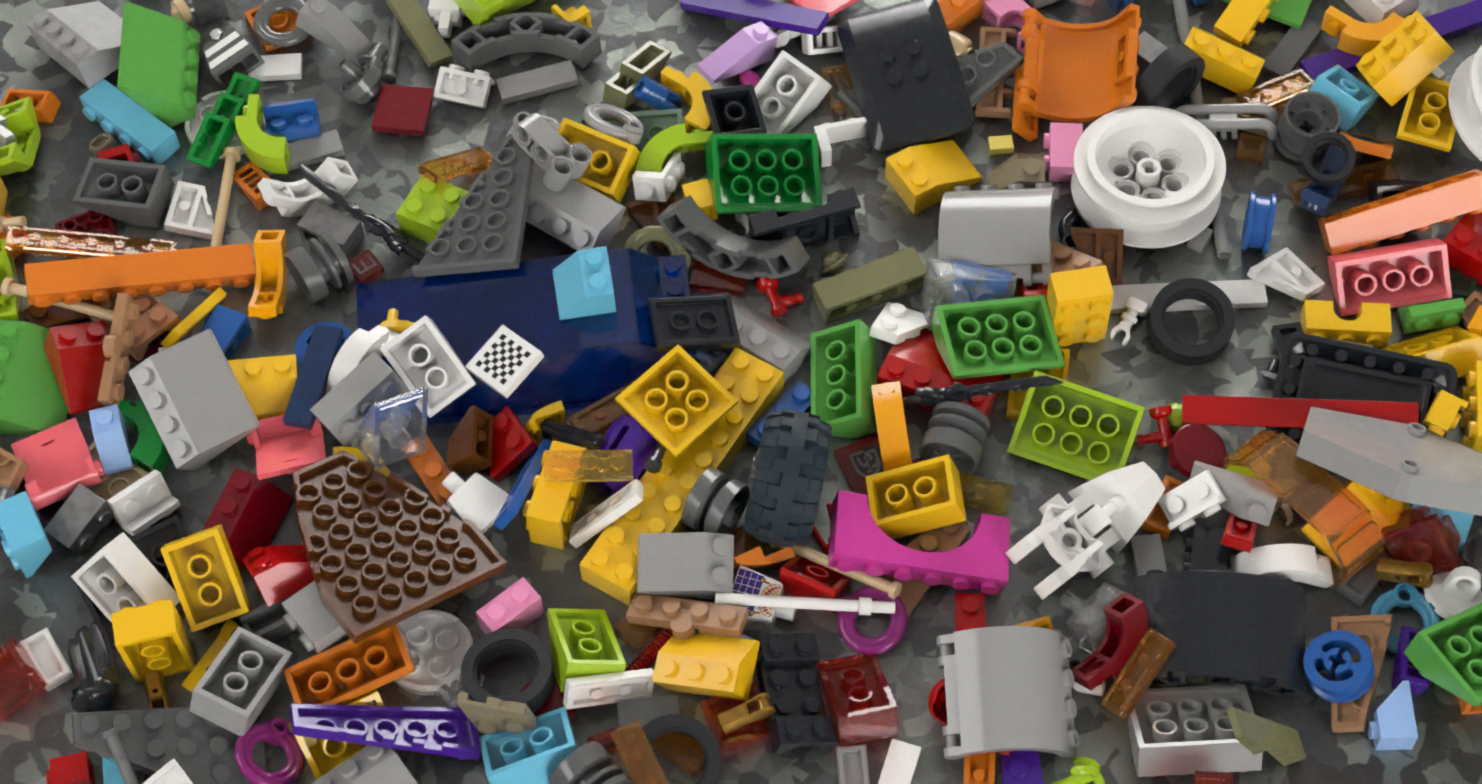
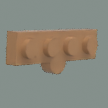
M117 293L110 335H106L103 341L104 356L111 359H106L104 362L97 400L105 407L117 404L119 407L120 401L123 400L125 395L123 384L125 374L128 373L130 368L128 357L130 347L133 346L135 341L133 331L135 320L139 318L140 313L138 303L128 293Z
M643 593L634 594L626 613L628 623L669 628L673 636L679 640H685L693 636L695 629L699 633L741 638L749 617L747 607Z

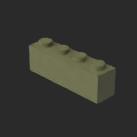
M915 247L906 250L901 249L890 256L873 259L868 264L857 268H848L835 276L821 278L816 283H813V300L825 323L828 324L926 288L928 271Z

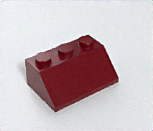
M235 468L203 530L221 524L237 567L247 571L242 559L247 557L251 550L272 544L294 500L268 480H258L257 474Z

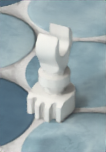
M1128 296L1123 305L1127 309V312H1123L1121 315L1123 320L1111 330L1110 334L1113 341L1118 332H1124L1126 336L1122 346L1127 345L1131 339L1130 330L1132 325H1136L1138 321L1137 315L1141 317L1146 316L1151 309L1148 303L1132 296Z

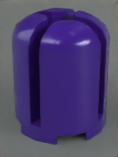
M622 415L619 420L615 418L603 437L606 440V444L602 447L601 451H594L586 465V474L591 483L599 491L607 495H614L634 479L640 481L647 471L644 467L645 460L652 455L658 442L649 432L642 429L641 425L633 417Z

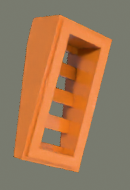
M8 89L0 106L15 102L17 98L20 100L30 96L37 121L53 122L61 102L52 91Z
M250 161L234 171L233 181L260 212L269 205L264 201L261 192L256 193L260 191L258 186L251 187L259 183L262 178H271ZM252 171L250 174L246 175V176L243 177L242 179L240 178V177L244 176L245 174H247L248 172ZM255 176L257 177V178L253 179L252 181H250L249 183H247V184L245 183V182H247L248 180H250L251 178H253V177H255Z

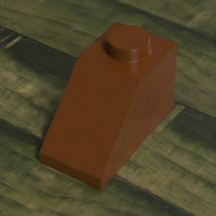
M475 405L469 407L448 440L447 467L467 477L492 466L493 415Z

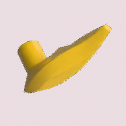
M391 308L388 310L387 320L380 323V325L397 333H402L415 322L399 320V311Z

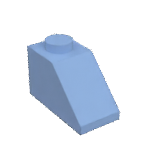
M114 404L90 410L89 416L93 437L105 475L133 469V461L129 455L131 450L126 423L118 405Z
M1409 680L1402 681L1378 707L1372 720L1368 721V737L1370 740L1373 739L1375 750L1412 749L1418 739Z

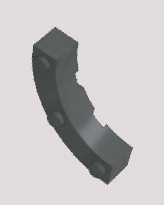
M524 12L493 18L492 22L481 26L476 24L451 40L455 59L472 73H474L475 69L478 70L483 65L497 58L515 53L541 52L553 54L571 60L583 69L602 53L599 34L579 22H568L559 19L557 15Z
M691 195L670 204L657 217V220L668 235L677 244L681 243L693 253L692 257L710 268L731 276L745 279H754L755 277L781 278L799 272L810 259L797 235L774 241H761L739 236L711 220L695 203Z

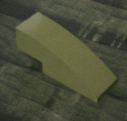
M651 40L624 60L621 63L620 72L605 83L603 100L626 110L638 99L634 97V90L639 80L643 76L654 80L668 61L672 51Z

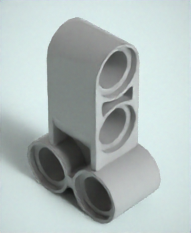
M532 113L512 127L513 139L546 171L543 182L552 191L564 190L570 178H581L592 160V151L586 145L581 143L571 145L537 113Z

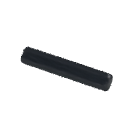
M551 419L544 420V424L540 426L545 436L590 450L601 451L602 447L606 444V440L603 439L601 434Z

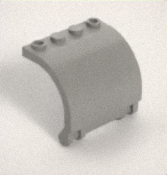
M1035 183V188H1025V184H1008V189L997 190V185H981V190L972 191L970 186H954V191L945 192L941 202L938 227V260L941 289H949L950 284L970 288V286L951 282L952 275H950L949 267L954 266L955 260L979 266L981 268L980 279L983 278V267L1007 272L1011 275V279L1023 278L1024 287H1031L1033 284L1038 283L1048 286L1050 273H1053L1051 262L1052 208L1054 200H1059V189L1052 187V183ZM1032 264H1042V272H1033Z
M994 626L955 631L952 634L936 637L937 647L940 648L941 656L938 657V668L944 669L948 726L942 727L943 737L946 738L944 759H960L973 754L998 751H1043L1063 758L1077 757L1076 748L1079 747V736L1074 728V717L1077 715L1075 701L1072 699L1071 687L1074 686V675L1069 667V657L1072 655V648L1066 636L1057 631L1040 627ZM953 646L955 648V654H953L952 652ZM958 737H961V746H959Z

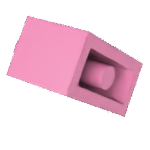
M1050 122L1049 133H1044L1043 149H1048V155H1044L1045 171H1048V182L1071 183L1072 174H1075L1073 164L1074 152L1077 142L1083 134V124Z
M524 577L476 611L479 627L485 634L500 629L522 630L544 614L541 596Z

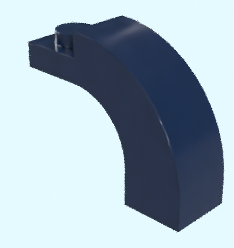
M1330 144L1318 171L1323 174L1338 172L1345 163L1343 150L1335 144ZM1355 153V162L1359 155L1357 153ZM1346 180L1335 186H1321L1311 182L1309 186L1303 188L1299 197L1302 199L1299 207L1325 217L1339 196Z

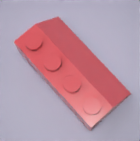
M1439 238L1327 256L1330 283L1341 317L1358 314L1361 302L1389 303L1390 308L1452 298L1447 244Z

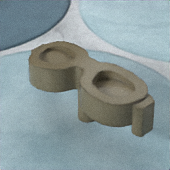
M1279 493L1273 513L1278 510L1286 528L1293 523V512L1289 504L1283 502L1282 496Z

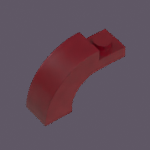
M1126 592L1103 608L1106 617V631L1099 647L1090 656L1071 669L1074 675V682L1090 691L1101 685L1107 678L1119 682L1133 667L1143 648L1147 633L1146 607L1144 601Z

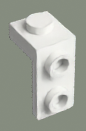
M865 117L850 118L845 121L814 126V134H817L821 168L832 166L830 143L867 136L865 126L867 121Z
M674 152L661 173L635 171L632 176L635 200L666 202L671 193L676 190L680 179L685 175V164L681 161V153Z

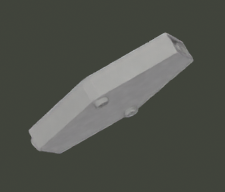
M1310 408L1296 456L1392 499L1482 516V453L1431 432L1419 423L1406 424L1322 408Z

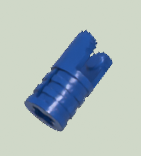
M643 76L639 80L634 90V97L652 105L658 110L679 109L675 105L681 104L683 100L681 95L647 76Z

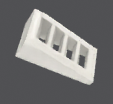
M838 25L825 26L820 35L815 36V47H813V35L801 33L802 53L814 55L843 52L838 37ZM833 32H836L837 46H833ZM822 33H825L826 46L822 47Z

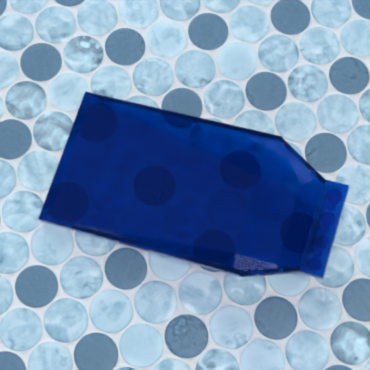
M630 248L607 250L616 312L560 320L553 269L573 254L520 261L519 268L427 277L411 276L356 284L358 329L371 331L387 320L388 310L394 308L399 311V320H408L416 323L425 315L431 318L464 366L468 364L502 325L536 347L545 356L507 399L469 372L476 385L433 417L429 418L417 400H411L414 401L408 411L396 414L381 430L460 422L469 407L473 405L494 417L506 406L513 409L516 415L519 416L534 414L539 409L560 400L565 411L617 405L615 398L669 352H656L647 309L648 298L690 297L686 256L655 257ZM685 350L689 355H697V350ZM383 355V356L381 357V359H382L384 362H386V363L394 370V372L397 374V372H396L395 369L392 367V365L389 363V361L387 360V358Z

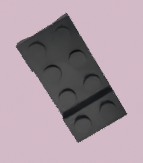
M853 187L827 194L826 205H816L808 210L797 213L791 212L779 218L775 209L760 211L748 216L749 239L774 241L797 235L805 250L860 236L855 209L861 208V204Z
M759 633L755 640L760 641L755 667L760 692L770 694V706H773L776 711L774 715L766 718L773 755L782 754L795 747H819L823 753H830L838 744L833 717L826 714L816 667L820 661L815 633Z

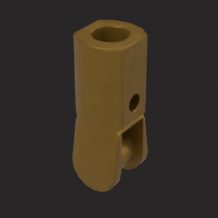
M1379 558L1377 565L1378 580L1407 583L1422 588L1430 587L1433 584V566L1428 562H1408Z
M154 671L144 674L143 682L149 709H155L162 705H165V708H171L163 673L161 671Z
M766 692L760 693L740 705L719 713L717 716L724 732L728 734L750 723L774 715L776 711L773 706H770V694ZM758 706L759 710L752 713L751 709Z

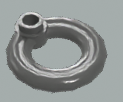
M269 0L263 4L254 17L253 27L256 35L264 43L274 47H289L306 39L309 34L299 27L286 33H278L269 26L270 18L277 12L292 11L298 15L305 1Z

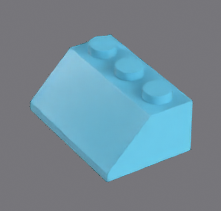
M565 706L536 716L535 730H523L520 733L496 731L493 734L479 737L486 776L490 784H550L551 776L558 765L579 748Z

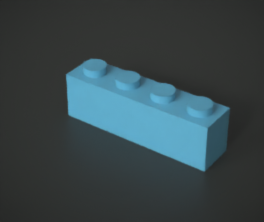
M104 78L79 97L84 107L82 109L84 115L90 121L96 120L100 123L106 133L116 135L123 145L128 143L129 147L133 148L143 161H150L153 164L161 165L180 148L174 130Z

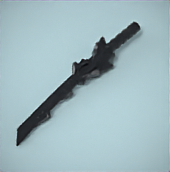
M300 164L303 177L346 211L362 221L367 233L370 232L375 236H382L384 241L387 242V246L398 257L401 252H404L419 263L426 254L409 244V239L404 236L405 231L394 227L386 220L376 218L374 214L365 213L360 209L359 205L350 202L338 193L335 186L324 182L314 172Z
M1047 375L973 386L954 382L953 386L941 389L936 387L916 388V395L902 397L904 409L921 404L933 407L945 401L961 402L965 399L971 400L972 396L975 395L988 396L995 392L1008 390L1020 392L1032 387L1062 384L1063 382Z

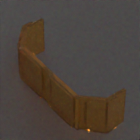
M1261 430L1224 458V469L1230 465L1248 467L1326 538L1342 568L1338 580L1342 584L1377 557L1384 549L1386 541L1377 523L1373 520L1370 514L1371 511L1366 508L1360 499L1322 467L1296 456L1299 445L1289 436H1286L1284 433L1279 435L1275 434L1274 431Z

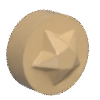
M184 0L171 1L170 13L172 17L183 20L186 23L191 22L192 15Z

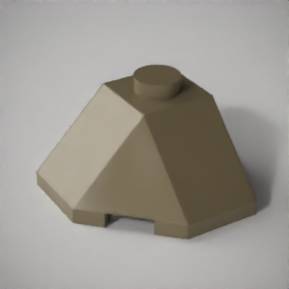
M1015 153L989 173L988 185H997L998 190L1008 189V184H1025V188H1035V183H1045L1044 155L1038 153Z

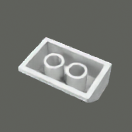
M124 532L104 546L71 576L111 623V613L119 612L125 607L145 606L155 600L172 599L174 605L180 602L177 592Z

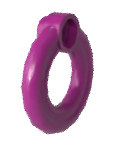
M870 586L862 587L850 595L839 598L859 600V597L872 598V601L895 602V614H889V627L878 637H866L858 631L855 625V619L859 616L858 612L836 611L838 614V631L845 644L854 651L866 655L883 654L894 648L904 637L908 624L907 609L899 596L894 600L888 597V593Z
M273 718L267 723L263 722L252 725L244 736L238 737L235 743L234 759L242 775L253 784H292L298 780L304 768V754L294 735L289 731L287 722L282 718ZM265 740L271 745H280L286 755L284 768L277 772H268L261 769L255 763L252 756V750L256 743Z

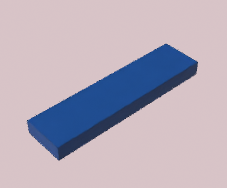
M543 439L530 454L495 518L494 526L501 531L518 513L536 474L538 475L541 470L543 453L545 450L550 449L552 443L548 439Z

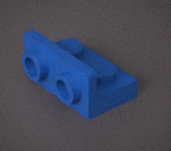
M315 98L263 106L266 134L275 137H286L287 141L321 136L320 117Z

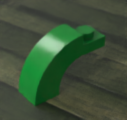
M123 398L120 401L119 409L124 417L126 426L139 433L138 441L129 453L133 463L148 473L156 469L163 474L169 460V453L142 399L134 405L128 399Z

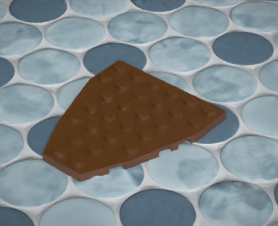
M341 451L293 472V487L299 533L321 602L354 644L506 570L507 561L473 522L468 519L461 521L451 515L449 507L446 505L442 507L435 505L429 501L428 494L401 477L392 473L388 476L374 470L375 465L367 461L358 460L354 455L346 451Z

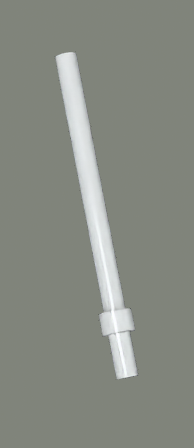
M715 593V604L858 612V615L871 616V613L895 614V602L872 601V598L859 597V600Z

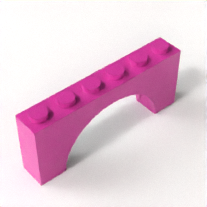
M838 490L831 509L828 567H834L843 572L852 570L865 572L869 576H891L900 581H922L931 586L939 584L948 585L957 590H979L988 595L1000 594L1009 581V558L1005 553L1009 550L1010 518L981 514L974 525L971 539L965 544L945 552H922L897 543L878 527L870 513L866 494Z

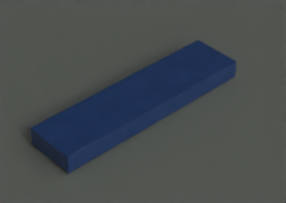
M315 325L283 418L285 426L312 430L316 416L310 409L323 398L329 372L344 335L342 328Z

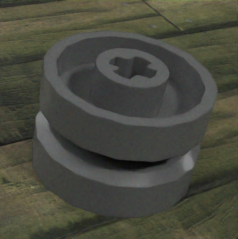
M714 467L708 468L702 473L691 489L683 507L681 522L696 531L704 528V532L731 534L747 505L750 495L749 486L737 479L728 482V476Z

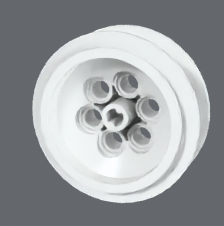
M1132 106L1118 109L1098 118L1080 136L1074 152L1073 164L1075 174H1072L1071 196L1077 212L1091 228L1124 229L1123 245L1151 249L1178 245L1200 234L1215 218L1220 206L1221 188L1226 175L1225 155L1220 143L1212 132L1199 121L1182 112L1157 106Z

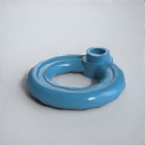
M1399 583L1395 589L1380 595L1372 605L1370 615L1389 614L1397 606L1400 608L1412 607L1422 617V630L1441 622L1440 616L1434 611L1435 607L1431 602L1427 603L1425 595L1420 593L1414 585ZM1399 594L1406 595L1408 601L1400 599ZM1392 631L1387 650L1396 654L1399 636Z

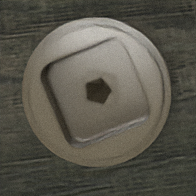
M103 133L96 136L90 142L89 150L94 157L98 158L97 153L117 147V142L110 133Z

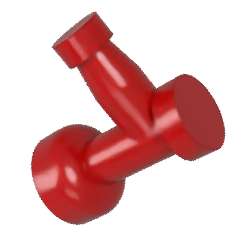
M762 277L756 282L758 291L767 295L771 305L770 312L773 317L784 315L788 310L787 306L804 302L801 292L779 297L776 291L779 286L777 278L769 279V277Z
M1171 405L1148 409L1150 417L1157 420L1159 431L1150 432L1145 435H1136L1138 447L1153 443H1159V448L1169 446L1172 438L1168 417L1172 414Z

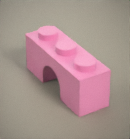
M984 0L982 18L992 27H1018L1021 29L1025 22L1022 20L1023 10L1031 7L1023 0ZM1020 31L1018 32L1016 49L1024 55L1025 38L1021 37Z

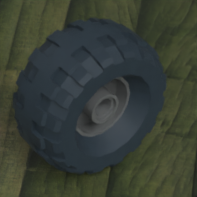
M783 409L781 412L771 411L767 414L760 446L752 461L748 481L750 495L743 526L745 532L754 535L757 541L791 548L794 544L805 545L809 542L819 506L832 437L831 425L821 421L820 416L789 409Z

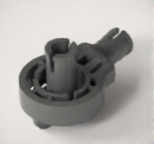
M379 42L373 44L369 53L362 55L357 62L359 64L357 66L349 57L341 60L336 66V69L346 78L342 82L339 92L348 102L356 101L359 104H366L379 91L378 80L382 72V60L388 53V49L384 44Z

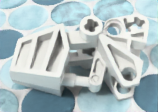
M1144 461L1105 473L1069 491L1068 494L1073 499L1069 504L1059 493L1038 509L1043 515L1040 526L1021 539L1005 554L1015 565L1043 543L1049 554L1057 561L1056 563L1061 565V567L1033 588L1042 600L1078 572L1088 571L1094 579L1115 563L1106 550L1111 547L1118 555L1146 520L1163 494L1165 487L1157 473ZM1094 504V507H1093L1092 509H1090V510H1089L1087 513H1085L1082 517H1080L1079 519H1077V516H1078L1079 514H1081L1082 512H1084L1085 510H1087L1090 506H1092V505ZM1110 524L1111 528L1097 539L1093 538L1094 535Z

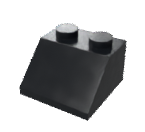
M753 84L704 90L702 92L714 134L767 133Z

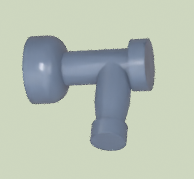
M719 349L712 355L701 350H691L690 352L691 357L706 364L704 369L711 376L728 359V356Z

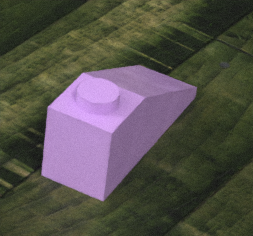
M762 21L742 28L697 65V69L712 84H715L764 64L773 58L778 35Z

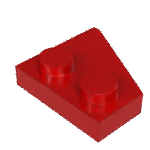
M508 406L494 417L490 476L498 483L538 447L514 410Z

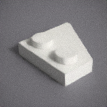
M178 181L165 220V231L212 240L214 222L205 186Z
M1287 247L1254 265L1247 273L1249 278L1301 301H1305L1322 291L1325 282Z
M887 302L871 326L869 336L896 345L908 338L920 336V332L924 328L932 331L931 322L933 317L908 309L900 303Z

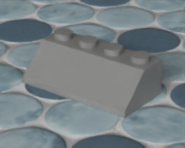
M535 162L526 222L576 250L606 246L608 251L626 207L576 179L570 178L564 190L552 191L543 182L546 171Z
M728 292L710 295L731 296L741 342L739 349L783 371L785 388L811 356V342ZM724 348L721 350L731 354L735 348Z

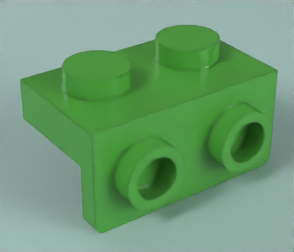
M1463 298L1445 299L1399 307L1397 315L1404 334L1459 325L1466 305Z

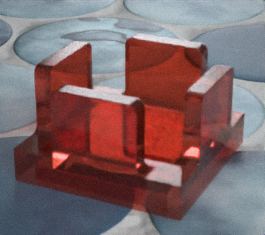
M1428 506L1405 510L1401 512L1396 524L1382 527L1380 532L1391 557L1408 562H1428L1433 566L1432 576L1461 567L1462 561L1457 553L1461 537L1450 515H1444L1442 519H1440L1437 513L1429 515L1431 510Z
M15 638L4 646H0L1 723L48 685L21 643Z

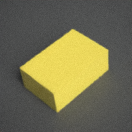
M1012 135L988 137L989 155L1014 152Z

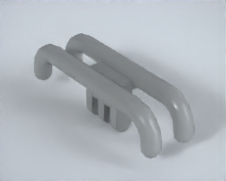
M1268 104L1182 105L1175 109L1186 115H1210L1209 119L1195 120L1203 124L1215 137H1217V132H1221V139H1227V132H1231L1232 139H1238V129H1262L1267 132L1270 140H1275L1278 137V130L1275 124L1278 123L1279 117L1277 111ZM1237 114H1264L1268 117V120L1262 118L1237 119Z

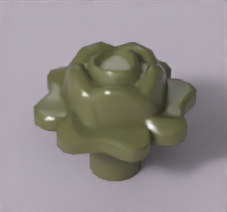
M837 250L829 252L821 259L823 267L819 272L834 273L835 275L845 271L843 268L844 260L849 255L847 253L841 255Z

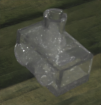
M1104 582L1088 599L1076 594L1071 589L1066 590V594L1063 593L1060 598V605L1074 612L1066 621L1073 644L1090 654L1099 647L1105 635L1106 617L1103 608L1124 593L1107 582Z

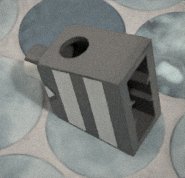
M229 27L225 31L220 28L212 30L209 34L210 41L202 48L209 70L223 90L228 88L235 72L247 75L265 63L253 45L234 27Z

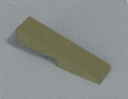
M1235 707L1226 710L1235 738L1254 755L1267 751L1283 766L1307 758L1298 730Z

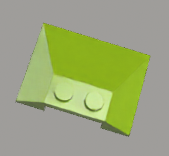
M30 96L0 106V115L6 118V129L10 130L15 137L14 143L0 147V176L18 171L24 172L33 166L41 139V132Z

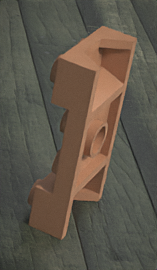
M141 294L133 298L139 305L140 313L139 318L135 320L133 330L135 341L133 346L130 347L129 354L138 362L143 359L148 344L166 330L172 331L180 323L177 314L162 301L157 302L149 294ZM110 297L102 302H95L93 299L81 301L114 310L117 297ZM88 315L94 321L104 320L110 334L112 321Z

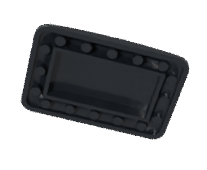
M910 0L846 18L839 23L837 28L838 37L862 116L867 121L865 126L873 150L882 154L890 153L969 130L974 125V111L937 0Z
M1293 333L1285 339L1272 398L1418 402V423L1427 429L1428 426L1422 423L1437 393L1444 390L1452 395L1455 394L1457 372L1452 365L1441 361L1305 333ZM1266 427L1265 433L1271 443L1298 450L1304 429Z

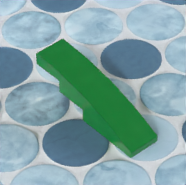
M237 72L234 73L226 93H220L212 113L206 112L186 157L187 161L210 169L214 166L222 155L223 149L228 146L237 132L235 116H243V106L248 104L249 94H257L261 85L258 79Z

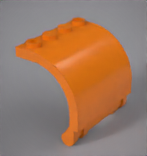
M1130 3L1115 17L1091 24L1064 23L1045 18L1034 8L1024 9L1022 20L1025 22L1021 27V37L1025 38L1022 79L1017 81L1019 96L1016 98L1015 107L1019 110L1030 112L1031 116L1064 123L1094 122L1112 111L1127 108L1133 104L1137 97L1135 82L1139 71L1137 54L1140 49L1138 31L1142 22L1141 17H1139L1140 6Z

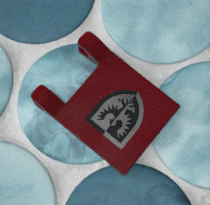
M878 433L834 450L837 461L853 493L868 495L866 476L884 472ZM919 457L914 459L912 464L925 460Z

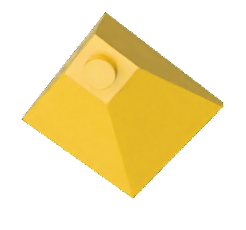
M676 345L615 398V401L675 458L738 404V400L679 345Z

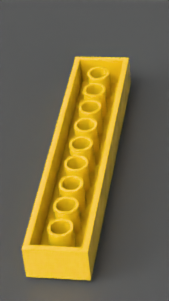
M739 348L733 350L714 379L738 400V404L676 458L666 450L660 472H645L640 479V482L644 485L643 501L604 529L579 564L583 581L630 606L634 594L637 593L638 535L642 533L685 532L688 526L681 522V515L694 484L708 468L714 467L723 473L727 472L748 442L746 432L775 404L784 391L783 371Z

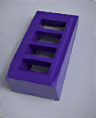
M1403 625L1400 630L1393 670L1392 688L1396 689L1402 681L1409 680L1411 694L1420 695L1429 687V679L1423 677L1417 669L1407 667V665H1414L1403 652L1410 644L1409 639L1413 640L1421 629Z

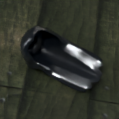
M91 622L90 627L82 626L77 630L75 638L68 640L69 660L77 684V688L71 691L73 696L71 697V705L77 713L111 711L117 703L119 686L122 684L120 678L115 673V658L109 634L101 622L97 624Z

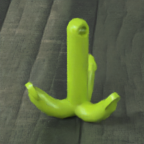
M1076 757L1073 760L1075 766L1070 770L1072 776L1049 783L1086 784L1093 781L1094 784H1105V780L1100 773V764L1097 761L1087 757Z

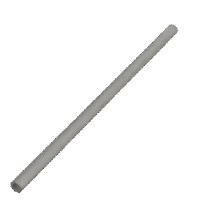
M1172 0L1179 41L1184 44L1191 31L1186 0ZM1200 81L1189 96L1191 104H1204ZM1193 115V118H1194V119H1207V116H1206V115ZM1221 199L1218 212L1212 221V228L1214 230L1217 256L1220 259H1226L1231 256V249Z

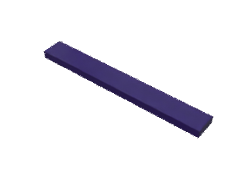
M1474 0L1425 17V19L1443 39H1447L1482 26V0ZM1337 48L1302 60L1299 67L1312 86L1320 74L1337 64L1348 72L1358 70L1355 65L1361 60L1362 56L1349 54Z

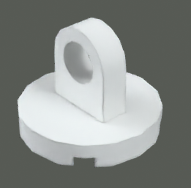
M1463 566L1455 569L1444 568L1436 570L1432 574L1433 584L1430 587L1424 588L1427 603L1431 602L1435 607L1434 611L1444 619L1482 603V591L1480 589L1481 574L1472 567Z

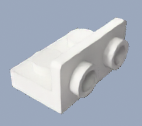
M450 64L449 68L440 66L433 94L435 99L481 109L486 108L491 86L495 87L496 83L495 80L489 77L490 73L477 69L474 70V73L464 71V67Z
M156 469L107 500L120 527L132 536L148 529L160 519L170 516L175 509L181 506L180 501L172 496L161 472Z
M1205 470L1161 496L1158 503L1170 522L1167 525L1169 530L1179 529L1180 532H1183L1196 524L1194 519L1204 514L1207 518L1220 511L1221 507L1219 505L1227 500L1210 470Z

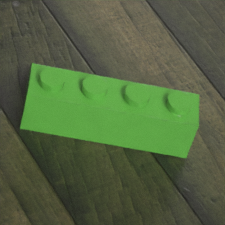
M861 319L811 333V414L820 416L821 421L831 425L832 436L853 439L877 432L871 386L877 385L876 338L869 336L871 329Z

